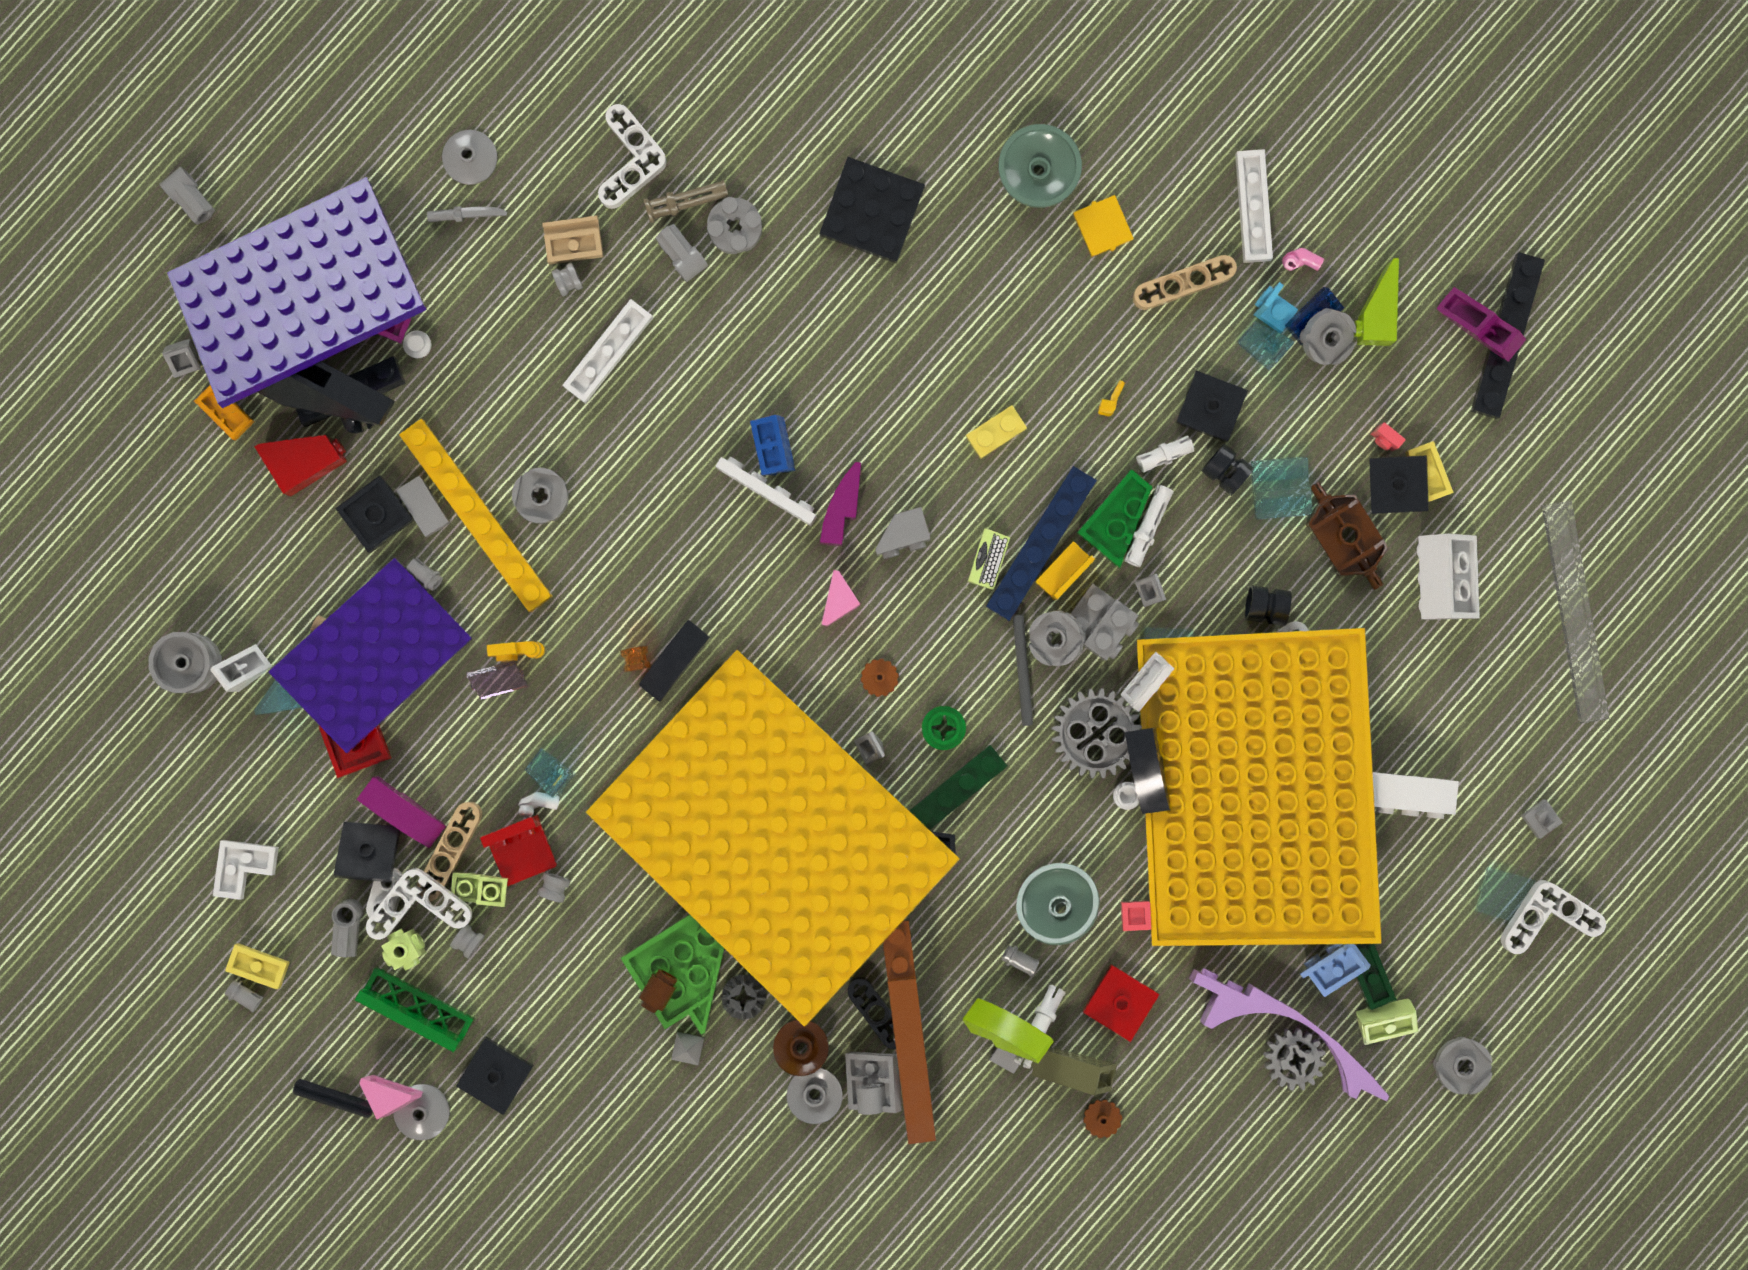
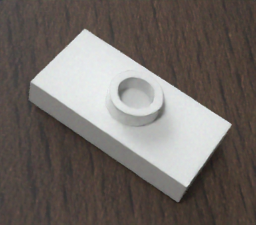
M1155 652L1120 695L1132 708L1139 712L1152 695L1158 691L1174 668L1160 654Z

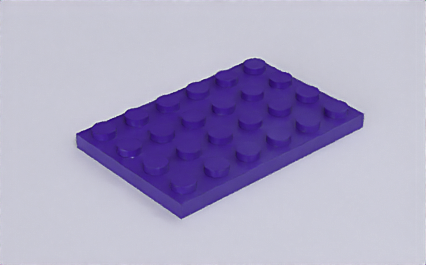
M394 558L268 672L348 754L468 644L472 638Z

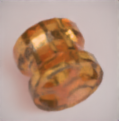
M648 646L620 651L621 657L625 660V665L623 666L624 673L651 668V662L647 660L646 656Z

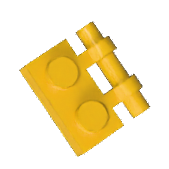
M535 641L487 645V655L489 657H496V662L518 661V655H526L529 658H541L545 654V646Z

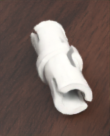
M1187 435L1172 443H1162L1158 445V448L1138 455L1136 457L1137 463L1144 473L1162 464L1169 465L1173 463L1172 460L1194 452L1192 440Z

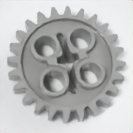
M1102 688L1099 689L1097 696L1094 695L1092 689H1088L1087 697H1084L1081 692H1077L1078 701L1070 697L1067 698L1070 707H1059L1064 714L1063 716H1054V718L1060 722V725L1051 727L1052 730L1059 732V736L1052 738V741L1060 742V746L1055 749V752L1065 753L1060 761L1070 760L1071 763L1068 768L1070 770L1079 766V775L1081 776L1085 773L1086 769L1089 770L1090 778H1094L1096 771H1099L1101 778H1105L1106 770L1108 769L1113 775H1116L1115 766L1117 765L1125 770L1126 766L1123 761L1125 759L1130 760L1125 732L1142 728L1141 725H1134L1133 723L1139 715L1129 714L1132 709L1131 705L1122 706L1125 700L1123 697H1120L1117 701L1114 700V691H1111L1105 697L1104 689ZM1096 706H1102L1106 711L1104 720L1100 722L1095 721L1092 717V710ZM1112 717H1116V722L1100 733L1102 736L1101 740L1093 738L1082 749H1077L1078 744L1093 734L1092 727L1099 729ZM1075 723H1080L1084 727V735L1079 739H1074L1070 734V728ZM1113 728H1119L1123 732V739L1119 743H1113L1109 738V733ZM1092 745H1098L1102 752L1101 757L1096 761L1090 760L1087 756V751Z

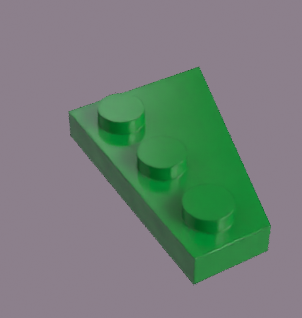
M1131 469L1077 532L1078 535L1118 569L1122 565L1123 558L1130 545L1152 486Z

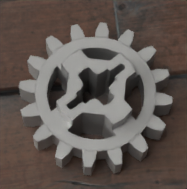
M1287 1028L1284 1029L1283 1037L1275 1033L1274 1037L1277 1041L1275 1043L1267 1042L1271 1051L1263 1053L1266 1058L1270 1059L1269 1062L1264 1064V1067L1270 1070L1273 1069L1269 1073V1077L1272 1080L1278 1078L1277 1084L1280 1087H1283L1287 1082V1086L1291 1091L1294 1090L1296 1084L1300 1089L1305 1090V1082L1307 1081L1315 1085L1313 1077L1315 1075L1322 1077L1323 1075L1318 1068L1326 1066V1063L1320 1059V1057L1325 1055V1051L1317 1049L1321 1044L1320 1041L1317 1039L1311 1041L1312 1034L1308 1031L1302 1036V1031L1299 1028L1295 1029L1294 1034ZM1296 1041L1307 1044L1310 1049H1300ZM1284 1046L1281 1054L1278 1055L1279 1050ZM1294 1053L1300 1057L1296 1059L1295 1066L1290 1062L1293 1060ZM1311 1063L1310 1068H1309L1308 1071L1305 1073V1070L1307 1069L1308 1065ZM1280 1069H1289L1293 1077L1282 1074Z

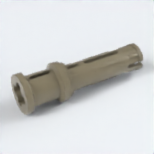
M722 180L721 182L682 193L673 194V192H666L665 196L652 200L648 198L643 200L650 223H653L657 218L668 215L674 217L679 214L680 210L729 196L725 182ZM712 192V194L689 200L691 197ZM666 205V207L654 210V208Z

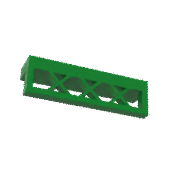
M375 967L365 988L361 989L355 998V1001L453 1053L461 1046L475 1019L379 967ZM378 976L388 981L391 992L380 994L372 990ZM395 985L399 986L401 989L396 990ZM403 991L412 993L415 1005L409 1007L401 1005L397 993ZM419 998L425 1000V1002L420 1003ZM430 1003L437 1006L440 1017L433 1020L426 1018L422 1006ZM417 1008L418 1013L412 1011L411 1009ZM444 1011H446V1012H448V1013H450V1014L445 1016V1015H444ZM456 1016L465 1021L459 1035L449 1030L446 1019ZM441 1021L443 1026L437 1024L436 1022Z

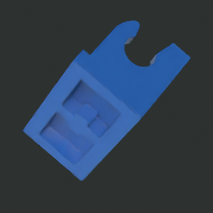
M772 415L750 421L761 474L763 476L777 475L776 473L780 472L789 473L796 471L784 417Z

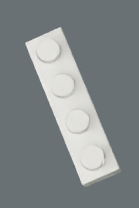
M1265 149L1237 151L1235 158L1243 263L1271 261L1273 259Z
M630 299L562 386L586 404L654 317Z
M722 457L716 464V468L809 526H812L817 518L816 514L812 513L815 509L814 507L802 500L796 503L789 499L791 493L778 485L775 489L765 484L767 481L765 477L755 471L751 475L742 470L744 465L732 457H729L728 460Z

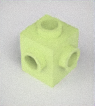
M402 928L388 935L389 942L382 945L384 950L382 952L383 959L394 970L402 966L405 971L420 963L418 957L427 953L424 949L425 944L422 937L415 932L414 928L405 933ZM398 946L404 949V955H402Z

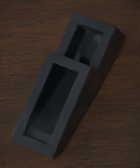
M687 620L646 673L639 686L657 701L661 702L694 662L696 656L709 642L711 637L692 621Z
M1156 727L1125 732L1133 779L1142 814L1170 810Z

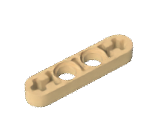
M1221 255L1145 282L1134 291L1133 302L1139 309L1148 310L1227 282L1236 273V262L1230 256ZM1220 262L1224 266L1229 265L1230 269L1227 271V275H1224L1223 272L1215 273L1212 276L1214 280L1211 281L1210 271L1216 270L1220 266ZM1193 271H1200L1204 274L1205 281L1202 285H1195L1191 282L1190 274ZM1168 280L1176 281L1179 285V292L1173 295L1168 294L1164 289L1165 282ZM1158 284L1159 294L1152 296L1149 300L1150 303L1139 299L1142 290H1145L1146 293L1155 292L1157 289L1155 285Z
M465 802L457 807L424 870L428 875L431 871L435 876L444 877L443 881L441 879L436 880L444 887L447 886L481 821L482 810L478 804ZM471 807L475 819H469L464 827L470 828L467 832L463 827L455 826V823L461 824L465 819L462 811L468 810ZM453 831H457L463 836V842L459 847H454L449 843L448 837ZM440 856H445L450 861V867L446 872L439 871L436 867V859ZM418 882L417 886L423 890L419 895L423 897L427 889ZM440 891L431 893L429 901L438 899L442 893Z

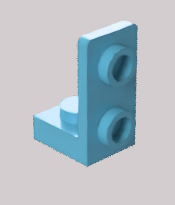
M1279 282L1274 288L1269 286L1256 301L1255 306L1258 309L1254 316L1281 334L1298 309L1278 296V293L1284 286Z

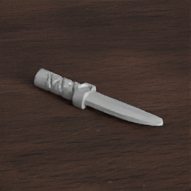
M457 206L454 209L427 211L428 222L450 221L454 219L456 222H462L463 218L507 215L505 210L496 207L462 208Z

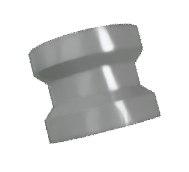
M572 262L567 264L562 270L555 269L551 271L562 296L568 295L570 290H580L583 288Z
M545 872L543 875V886L538 889L537 895L551 901L563 903L565 888L569 887L571 881L562 876Z
M467 924L457 933L450 947L454 950H461L464 957L469 959L485 936L481 933H475L472 931L471 926Z

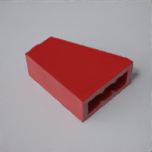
M327 435L260 443L254 446L282 493L288 496H293L347 462L343 455L346 453V450L337 438L334 440Z

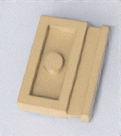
M598 216L542 223L549 265L604 257Z

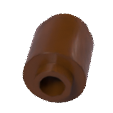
M658 969L656 974L653 973L639 996L643 1001L641 1006L652 1013H656L657 1010L663 1011L677 988L675 984L678 979L668 972Z

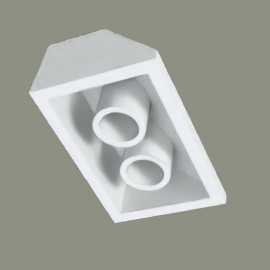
M1461 534L1418 536L1417 555L1420 568L1418 582L1421 597L1419 601L1421 619L1480 618L1477 536Z

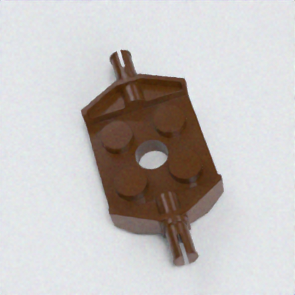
M1320 481L1310 486L1309 488L1318 500V505L1307 521L1306 526L1311 528L1338 571L1337 576L1363 575L1367 578L1373 590L1384 585L1375 570H1377L1376 566L1384 556L1388 546L1356 495H1327ZM1345 527L1352 528L1356 533L1355 540L1352 543H1348L1342 538V531Z

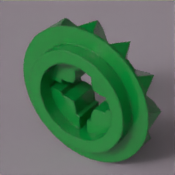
M949 706L933 708L925 715L922 722V734L925 741L931 747L938 750H949L958 746L966 733V723L959 711ZM943 716H946L947 725L956 727V730L947 731L944 740H942L940 731L931 727L940 725Z

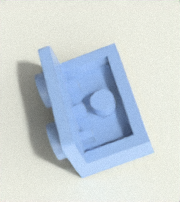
M1331 944L1325 949L1328 953L1324 956L1319 957L1316 954L1304 963L1306 968L1300 975L1303 979L1309 976L1322 995L1326 997L1368 970L1371 965L1355 944Z

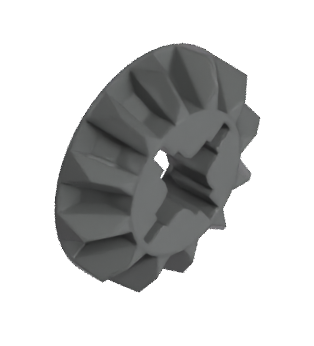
M735 976L725 984L722 990L723 1008L731 1017L741 1020L754 1018L764 1007L766 1001L765 989L753 976ZM743 986H745L746 995L756 997V999L747 1000L744 1009H742L740 1000L732 998L740 995Z

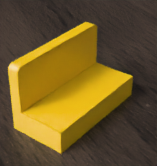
M1073 541L1035 583L1055 601L1089 567L1095 558L1092 555L1089 556Z

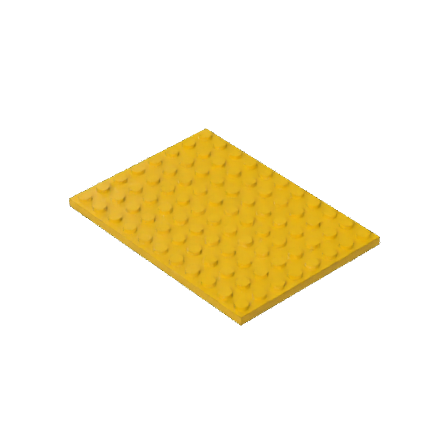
M1365 628L1137 640L1138 672L1155 652L1160 654L1174 668L1158 691L1152 695L1140 710L1141 729L1156 727L1170 810L1145 814L1152 946L1381 944Z
M738 650L730 656L586 811L623 850L803 1026H806L960 860L954 852Z

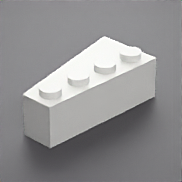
M1373 772L1376 812L1393 814L1394 809H1401V815L1419 817V811L1427 812V817L1444 819V814L1455 815L1459 781Z

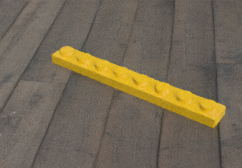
M420 419L400 433L399 436L528 612H533L552 598V594L426 422Z

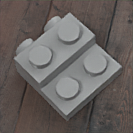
M1093 583L1070 613L1079 621L1086 635V642L1083 646L1103 661H1106L1109 657L1114 659L1123 647L1119 642L1126 634L1130 637L1139 625L1135 621L1139 616L1117 599H1113Z

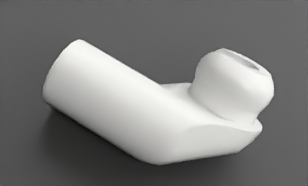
M535 792L520 800L518 812L523 817H531L534 809L538 807L557 810L560 797Z

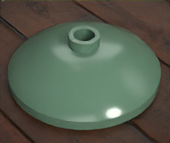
M1034 124L1016 131L1006 141L1000 153L998 170L1000 180L1012 198L1026 206L1045 208L1059 204L1074 191L1081 176L1082 160L1077 145L1067 133L1051 125ZM1040 167L1044 173L1037 175L1033 169Z
M1066 863L1049 864L1030 874L1022 884L1016 902L1018 919L1025 931L1037 941L1049 945L1068 944L1084 936L1095 923L1100 907L1098 889L1091 877L1079 867ZM1060 907H1066L1064 913H1058Z

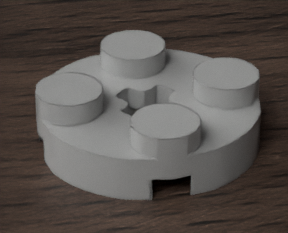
M727 197L717 203L709 213L707 231L713 244L719 250L727 254H737L751 250L759 242L762 235V220L756 207L749 201L741 198ZM737 219L740 221L739 225L742 229L740 231L735 230L732 233L729 231L730 226L728 223Z
M1325 308L1308 321L1306 327L1300 333V341L1303 343L1306 355L1312 361L1322 365H1336L1348 358L1353 351L1355 342L1352 341L1354 333H1356V326L1348 314ZM1333 331L1331 336L1332 342H1326V335L1328 332L1331 333Z
M534 468L516 480L512 489V501L524 519L537 524H546L560 518L568 505L569 492L566 482L557 473L546 468ZM540 488H544V493L548 495V498L539 504L537 499L533 497L534 492H539Z
M1061 610L1040 615L1034 620L1029 629V647L1033 656L1039 662L1048 666H1063L1073 662L1082 652L1083 645L1086 642V635L1079 621L1073 615ZM1052 632L1062 635L1061 645L1059 643L1054 645L1051 643L1053 639L1051 636Z
M1457 1037L1449 1040L1439 1049L1433 1061V1066L1438 1080L1444 1087L1456 1094L1471 1095L1482 1091L1489 1084L1492 1077L1491 1063L1493 1062L1490 1053L1482 1044L1465 1037ZM1468 1059L1470 1062L1467 1066L1470 1070L1467 1073L1463 1070L1458 1072L1459 1061H1466Z

